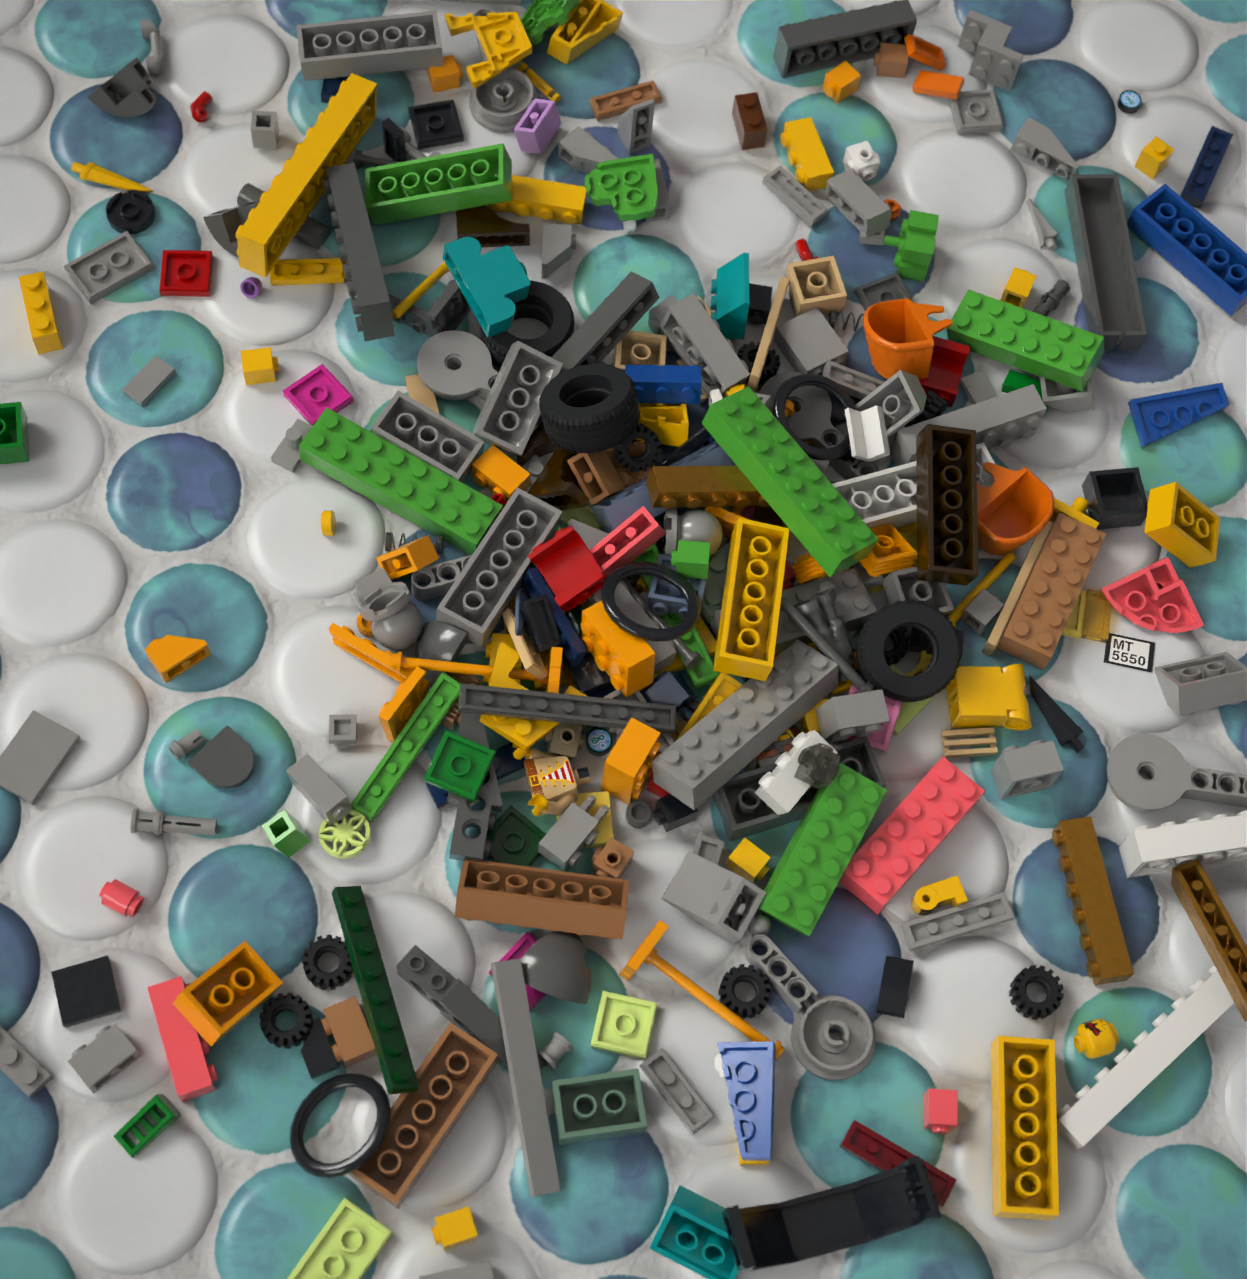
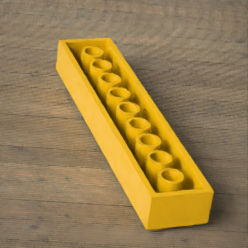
M351 73L346 81L341 83L336 96L330 98L326 110L320 112L316 124L308 129L304 141L296 146L294 155L291 159L285 161L279 176L276 175L273 178L269 190L263 192L257 207L250 210L247 221L244 225L238 227L235 237L238 242L237 255L239 256V267L265 278L325 193L323 178L327 177L326 167L345 164L376 119L377 83Z

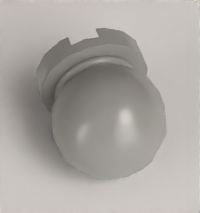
M676 508L666 509L663 530L666 532L663 538H666L663 555L672 556V550H678V540L710 542L709 558L718 551L723 539V530L715 516L710 512L700 509L688 510L680 516L677 514Z
M403 582L391 583L393 588L383 592L380 588H377L361 601L363 608H360L359 611L365 620L371 621L370 625L373 636L382 646L390 650H402L414 645L422 632L423 620L420 610L414 603L409 601L411 593L407 585Z

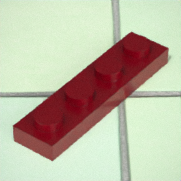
M856 1120L850 1125L839 1146L881 1172L897 1167L909 1158L916 1157L914 1154ZM923 1160L929 1173L933 1193L937 1197L939 1206L943 1207L956 1179Z

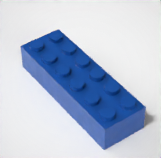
M1167 184L1162 185L1133 209L1127 226L1228 315L1232 316L1247 303V253Z

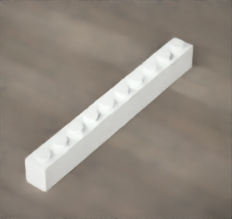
M1215 965L1208 970L1211 975L1206 980L1201 977L1189 988L1192 993L1187 998L1181 995L1170 1005L1174 1010L1168 1016L1163 1012L1151 1023L1155 1028L1149 1034L1144 1030L1132 1041L1136 1046L1131 1051L1125 1048L1113 1059L1117 1063L1110 1070L1107 1066L1104 1067L1094 1077L1097 1082L1091 1088L1086 1084L1074 1096L1078 1100L1071 1107L1066 1103L1057 1111V1132L1075 1151L1082 1148L1235 1003Z

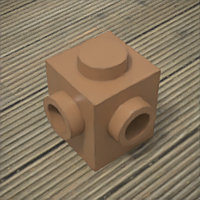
M611 837L604 848L599 847L591 859L594 862L592 872L596 876L620 879L632 862L634 851Z

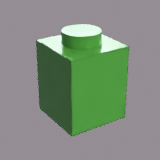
M678 540V550H672L671 566H675L676 572L684 578L708 579L710 542Z
M285 809L262 825L273 846L288 858L311 842L300 822Z

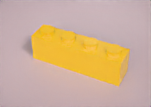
M512 175V201L490 204L488 208L496 212H508L520 216H532L544 220H557L568 224L582 225L587 190L583 186Z

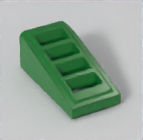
M156 1094L113 1137L134 1158L172 1125L181 1114L163 1094ZM159 1107L166 1117L163 1118L155 1108ZM150 1115L158 1125L154 1127L146 1116ZM138 1123L148 1132L146 1136L136 1126ZM129 1131L140 1141L137 1145L127 1135Z

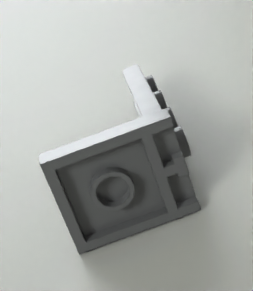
M454 279L447 284L443 294L434 300L428 312L412 305L400 318L392 317V319L399 324L404 323L412 327L417 333H424L432 337L440 332L456 330L471 308ZM388 293L392 313V310L403 300Z

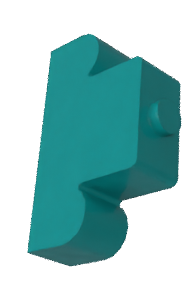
M463 237L444 245L443 260L484 333L489 338L511 328L516 310L514 303L528 297L531 282L527 277L524 264L522 262L519 263L510 246L506 245L481 255L479 241L473 237Z

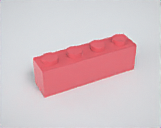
M642 506L591 548L590 551L608 577L613 570L634 561L662 538L666 532L649 511Z
M180 976L147 988L177 1095L184 1102L216 1091L214 1082L218 1081V1075L214 1064L209 1065L206 1054L211 1053L209 1044L203 1037H200L197 1030L173 1004L181 991L190 985V983L185 984Z

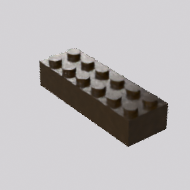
M927 424L916 436L917 580L967 586L979 576L976 430Z

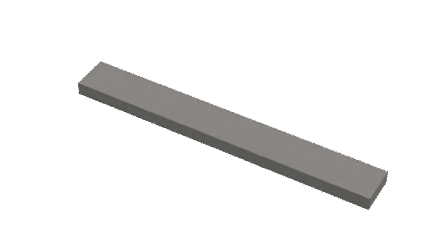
M521 958L491 963L530 1197L560 1192Z

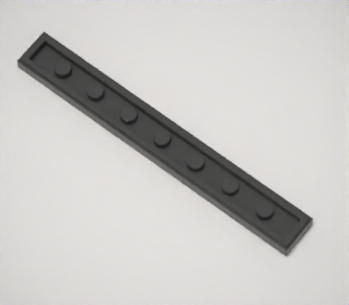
M464 683L460 685L458 712L617 729H625L632 717L660 733L674 734L675 705Z

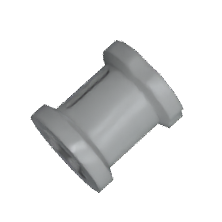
M558 1032L552 1034L553 1039L542 1050H537V1055L553 1071L557 1068V1062L567 1052L571 1053L574 1050L568 1040Z

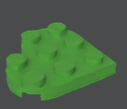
M534 0L520 19L530 43L533 46L537 45L543 39L542 34L546 29L556 23L559 26L564 24L569 19L568 13L578 6L580 0Z
M648 154L615 159L596 164L595 169L585 176V188L593 204L596 206L612 205L614 212L621 221L653 217L659 201L654 155Z

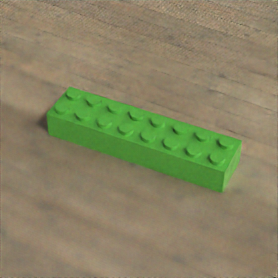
M746 387L710 405L702 425L830 578L868 557L879 539L750 387Z
M329 408L324 410L299 445L301 461L435 536L443 535L444 541L469 555H473L502 511L503 505Z

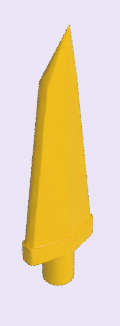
M74 162L72 164L71 170L79 173V178L82 180L127 191H153L95 163L89 162L83 165Z

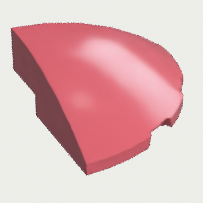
M1169 557L1162 558L1101 588L1105 598L1120 615H1123L1135 625L1144 629L1179 633L1204 626L1183 580H1179Z

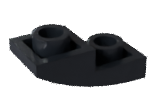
M886 956L876 1013L900 1018L905 1017L914 964L913 960Z

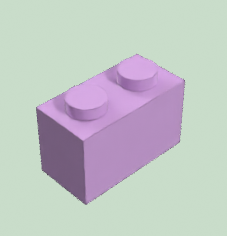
M534 98L514 128L521 152L543 153L562 124L555 101Z

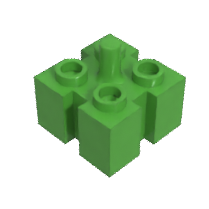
M910 210L908 219H903L901 233H899L898 238L885 236L884 245L898 247L893 266L897 267V272L901 278L925 281L928 266H930L934 253L939 215Z

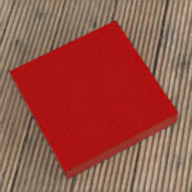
M163 250L159 288L160 296L210 297L213 252Z

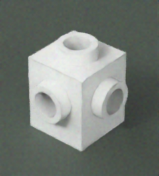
M864 141L846 147L843 163L845 171L851 169L864 181H868L876 176L880 165V158L877 152L873 151L869 142Z

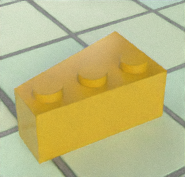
M580 0L578 6L568 13L569 19L564 24L558 26L552 35L547 54L567 65L619 28L623 12L603 0Z
M639 403L640 420L638 425L639 423L644 424L654 431L661 444L680 447L688 440L689 422L686 404Z

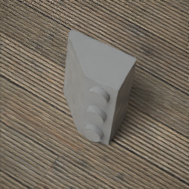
M899 370L858 402L856 407L860 412L876 405L883 407L887 438H889L923 412L927 396L917 376Z
M1040 377L1042 398L1045 405L1068 413L1094 410L1091 378L1084 391L1081 392Z
M1227 652L1155 667V674L1166 703L1179 715L1187 716L1200 710H1215L1218 706L1227 704L1237 705L1247 700V667Z

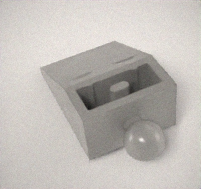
M690 851L685 856L661 898L729 943L739 941L748 925L754 935H766L771 929V922L767 916L763 914L754 915L767 892L747 879ZM738 896L742 898V904L740 905L735 902ZM725 919L729 922V926L723 923Z

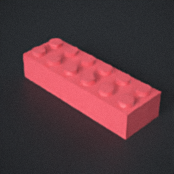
M943 756L851 858L839 882L879 915L976 805L985 790Z

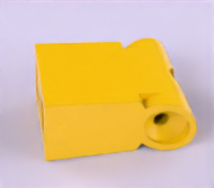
M1012 664L1004 668L959 666L957 668V673L954 675L953 680L946 686L951 729L999 728L1003 726L1011 730L1025 731L1032 728L1030 707L1024 693L1026 679L1023 664Z

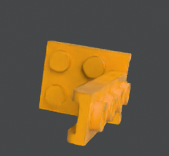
M332 623L329 627V632L333 636V643L400 683L396 689L395 696L390 702H386L383 705L379 715L387 739L394 742L429 692L430 683L424 678L427 674L426 671L417 666L415 669L401 668L400 672H396V670L391 669L392 653L385 650L383 652L371 640L367 638L362 640L355 636V633L346 626L341 628Z

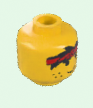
M1102 1018L1080 1024L1077 1027V1036H1074V1045L1079 1053L1083 1052L1089 1059H1096L1113 1053L1119 1042L1118 1033L1114 1025Z

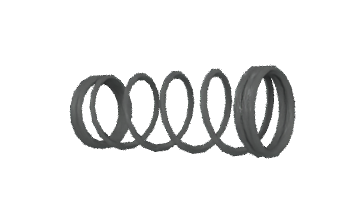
M832 310L830 313L829 324L834 330L837 318L841 313L842 326L844 331L846 329L848 319L852 314L853 327L855 332L857 330L859 320L862 315L864 317V314L862 313L859 316L855 327L854 314L852 312L849 313L844 326V316L842 311H839L836 316V311Z
M386 532L385 551L389 552L391 551L392 544L393 549H395L392 532ZM402 533V535H401V539H400V543H399V546H398V547L401 546V543H402V539H403V538H404V544H406V539H405V534H404V533ZM416 533L413 535L412 541L417 539ZM438 535L434 547L436 549L437 546V555H442L443 535Z

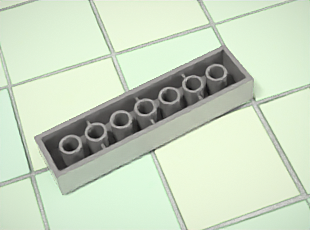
M797 639L774 659L773 668L766 681L749 679L652 760L654 783L695 810L838 687V664Z

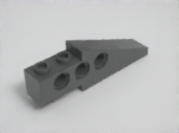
M462 713L458 735L489 748L484 724L479 722L481 715ZM493 761L487 773L490 780L481 786L476 800H480L485 804L483 810L474 811L470 807L471 801L450 792L448 793L447 804L458 805L449 859L464 861V858L483 861V856L489 857L491 840H486L488 829L493 830L496 815L490 812H502L503 806ZM469 827H477L481 834L477 838H470L466 835L465 831Z
M414 945L396 965L397 974L438 1008L440 1013L453 1025L497 1053L498 1063L509 1071L500 1018L459 978H454L417 945ZM538 1056L539 1068L541 1070L545 1062Z

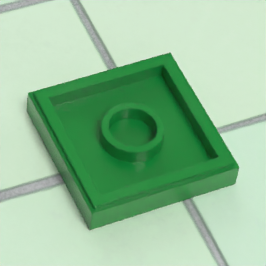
M445 730L423 781L475 802L496 755V751Z

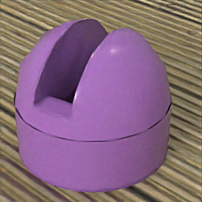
M248 277L241 283V291L246 297L255 298L262 290V282L258 278Z

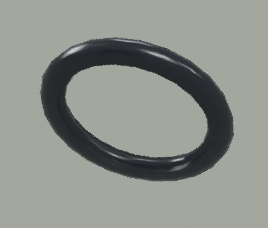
M802 374L793 376L785 381L775 395L773 415L809 458L829 461L841 458L849 453L851 446L848 432L845 439L837 446L829 449L816 448L803 442L795 435L785 416V403L788 396L795 389L802 386L822 388L837 398L844 407V410L851 408L858 411L847 391L833 380L817 374Z
M632 562L622 565L608 575L601 588L602 603L610 619L620 629L643 640L662 642L681 638L695 627L701 614L698 595L690 582L681 574L660 564ZM633 575H650L664 579L674 585L687 601V614L681 623L670 628L657 629L640 625L624 615L616 605L614 599L616 586L624 578Z
M347 1073L334 1076L315 1087L301 1102L291 1124L290 1145L297 1164L305 1172L314 1176L333 1178L353 1172L368 1162L383 1143L390 1125L391 1108L388 1095L383 1086L374 1078L364 1074ZM357 1087L365 1090L373 1098L377 1109L376 1123L366 1143L352 1156L340 1162L322 1163L315 1160L305 1148L303 1139L304 1129L313 1109L321 1100L339 1089Z

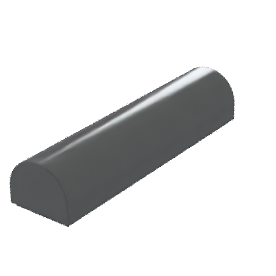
M250 183L245 184L238 194V206L260 200L261 195L265 191ZM308 216L294 237L318 250L331 234V228Z

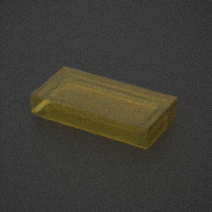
M1087 590L1081 638L1106 643L1109 637L1112 606L1102 591Z

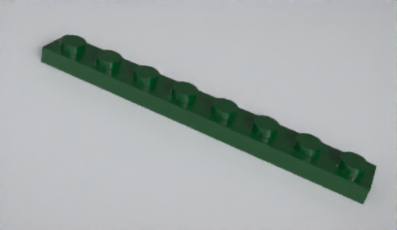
M361 886L335 887L332 891V897L388 1095L415 1092L419 1087L362 888Z

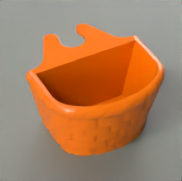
M909 298L879 302L868 307L863 317V326L874 369L886 379L892 377L899 370L913 374L918 379L928 378L934 348L932 337L934 334L950 327L952 320L932 321L927 316L933 313H943L944 307L914 303Z
M986 462L983 465V469L993 476L994 484L990 487H983L977 482L978 546L990 555L1000 556L1014 551L1042 531L1053 514L1054 495L1047 485L1035 476L1033 472L1028 470L1026 466L1021 470L1013 471Z

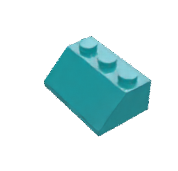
M743 253L717 269L716 279H711L710 293L715 294V296H711L710 310L715 311V313H711V319L717 321L720 326V332L727 339L744 340L750 304L749 253Z
M679 1185L650 1249L707 1279H735L738 1274L722 1217V1212L726 1208Z

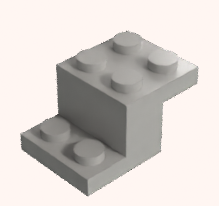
M969 11L958 43L959 48L975 54L969 75L1011 91L1024 56L1006 48L1012 26L975 11Z

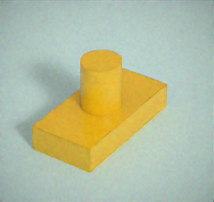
M1077 497L1073 504L1069 506L1054 498V509L1050 518L1052 522L1055 521L1060 512L1095 529L1099 525V522L1084 514L1089 507V502L1086 499Z

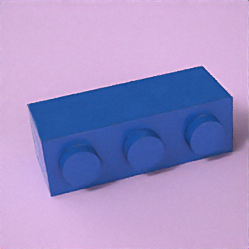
M625 365V373L634 382L638 403H701V366Z

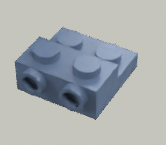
M658 554L656 564L676 571V567L671 566L672 556ZM653 576L648 595V609H652L657 615L663 616L669 612L678 614L680 618L684 619L688 610L687 601L683 594L671 583ZM685 578L690 582L698 595L701 613L707 579Z

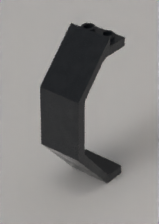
M916 1156L907 1159L897 1167L843 1186L779 1203L740 1209L738 1205L728 1207L722 1212V1217L738 1273H745L793 1264L869 1243L941 1217L937 1197L933 1193L927 1167L923 1159Z

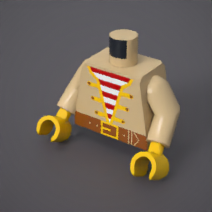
M513 744V747L517 748L513 753L514 758L520 760L525 756L526 759L524 760L525 776L532 797L528 805L535 807L532 811L534 816L540 817L545 814L562 815L572 802L574 803L578 800L577 786L591 782L588 768L583 767L572 770L569 759L566 756L546 753L533 747L525 751L516 744Z

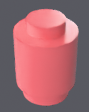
M114 879L111 883L106 882L99 894L102 897V905L125 917L127 915L134 917L144 902V897L140 895L139 891L117 879Z

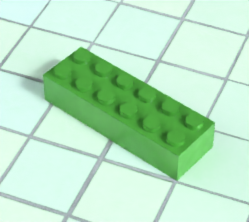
M503 143L365 169V205L374 225L512 201V160Z
M969 289L951 319L952 325L946 328L949 341L970 346L969 351L1081 392L1084 391L1105 352L1103 336Z
M842 763L831 764L764 891L767 893L757 910L795 932L810 937L887 789Z

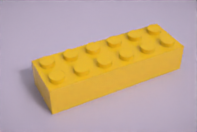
M743 518L737 519L731 533L713 671L766 681L774 662L789 528Z
M997 1036L991 1042L993 1217L1051 1221L1059 1216L1055 1040Z

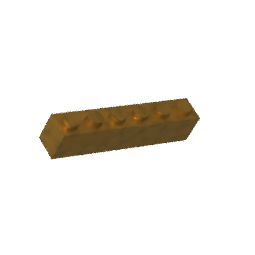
M653 466L646 481L652 508H720L724 506L742 508L746 506H770L738 466Z
M1090 816L1059 821L1052 831V841L1054 846L1058 847L1060 854L1059 867L1066 876V894L1068 898L1072 899L1074 907L1072 910L1073 920L1079 926L1081 933L1079 936L1080 947L1082 951L1086 952L1088 960L1086 963L1087 974L1093 979L1094 986L1126 981L1134 972L1092 818Z
M1199 859L1172 868L1171 885L1246 1022L1247 946Z

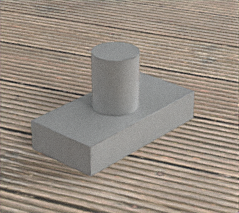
M297 419L293 426L286 431V436L271 456L272 462L294 473L302 462L300 460L299 445L313 426Z

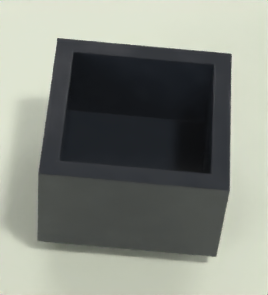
M1138 467L1090 471L1082 484L1085 499L1089 502V507L1087 508L1089 517L1099 522L1097 530L1142 525L1147 517L1148 503Z

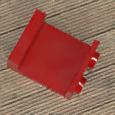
M933 336L934 348L928 378H919L918 380L925 394L932 390L948 402L947 406L953 407L970 346Z
M572 526L560 529L555 533L554 538L546 543L538 544L534 547L533 552L528 555V558L537 566L555 594V601L566 613L601 590L604 580L607 578L580 534Z

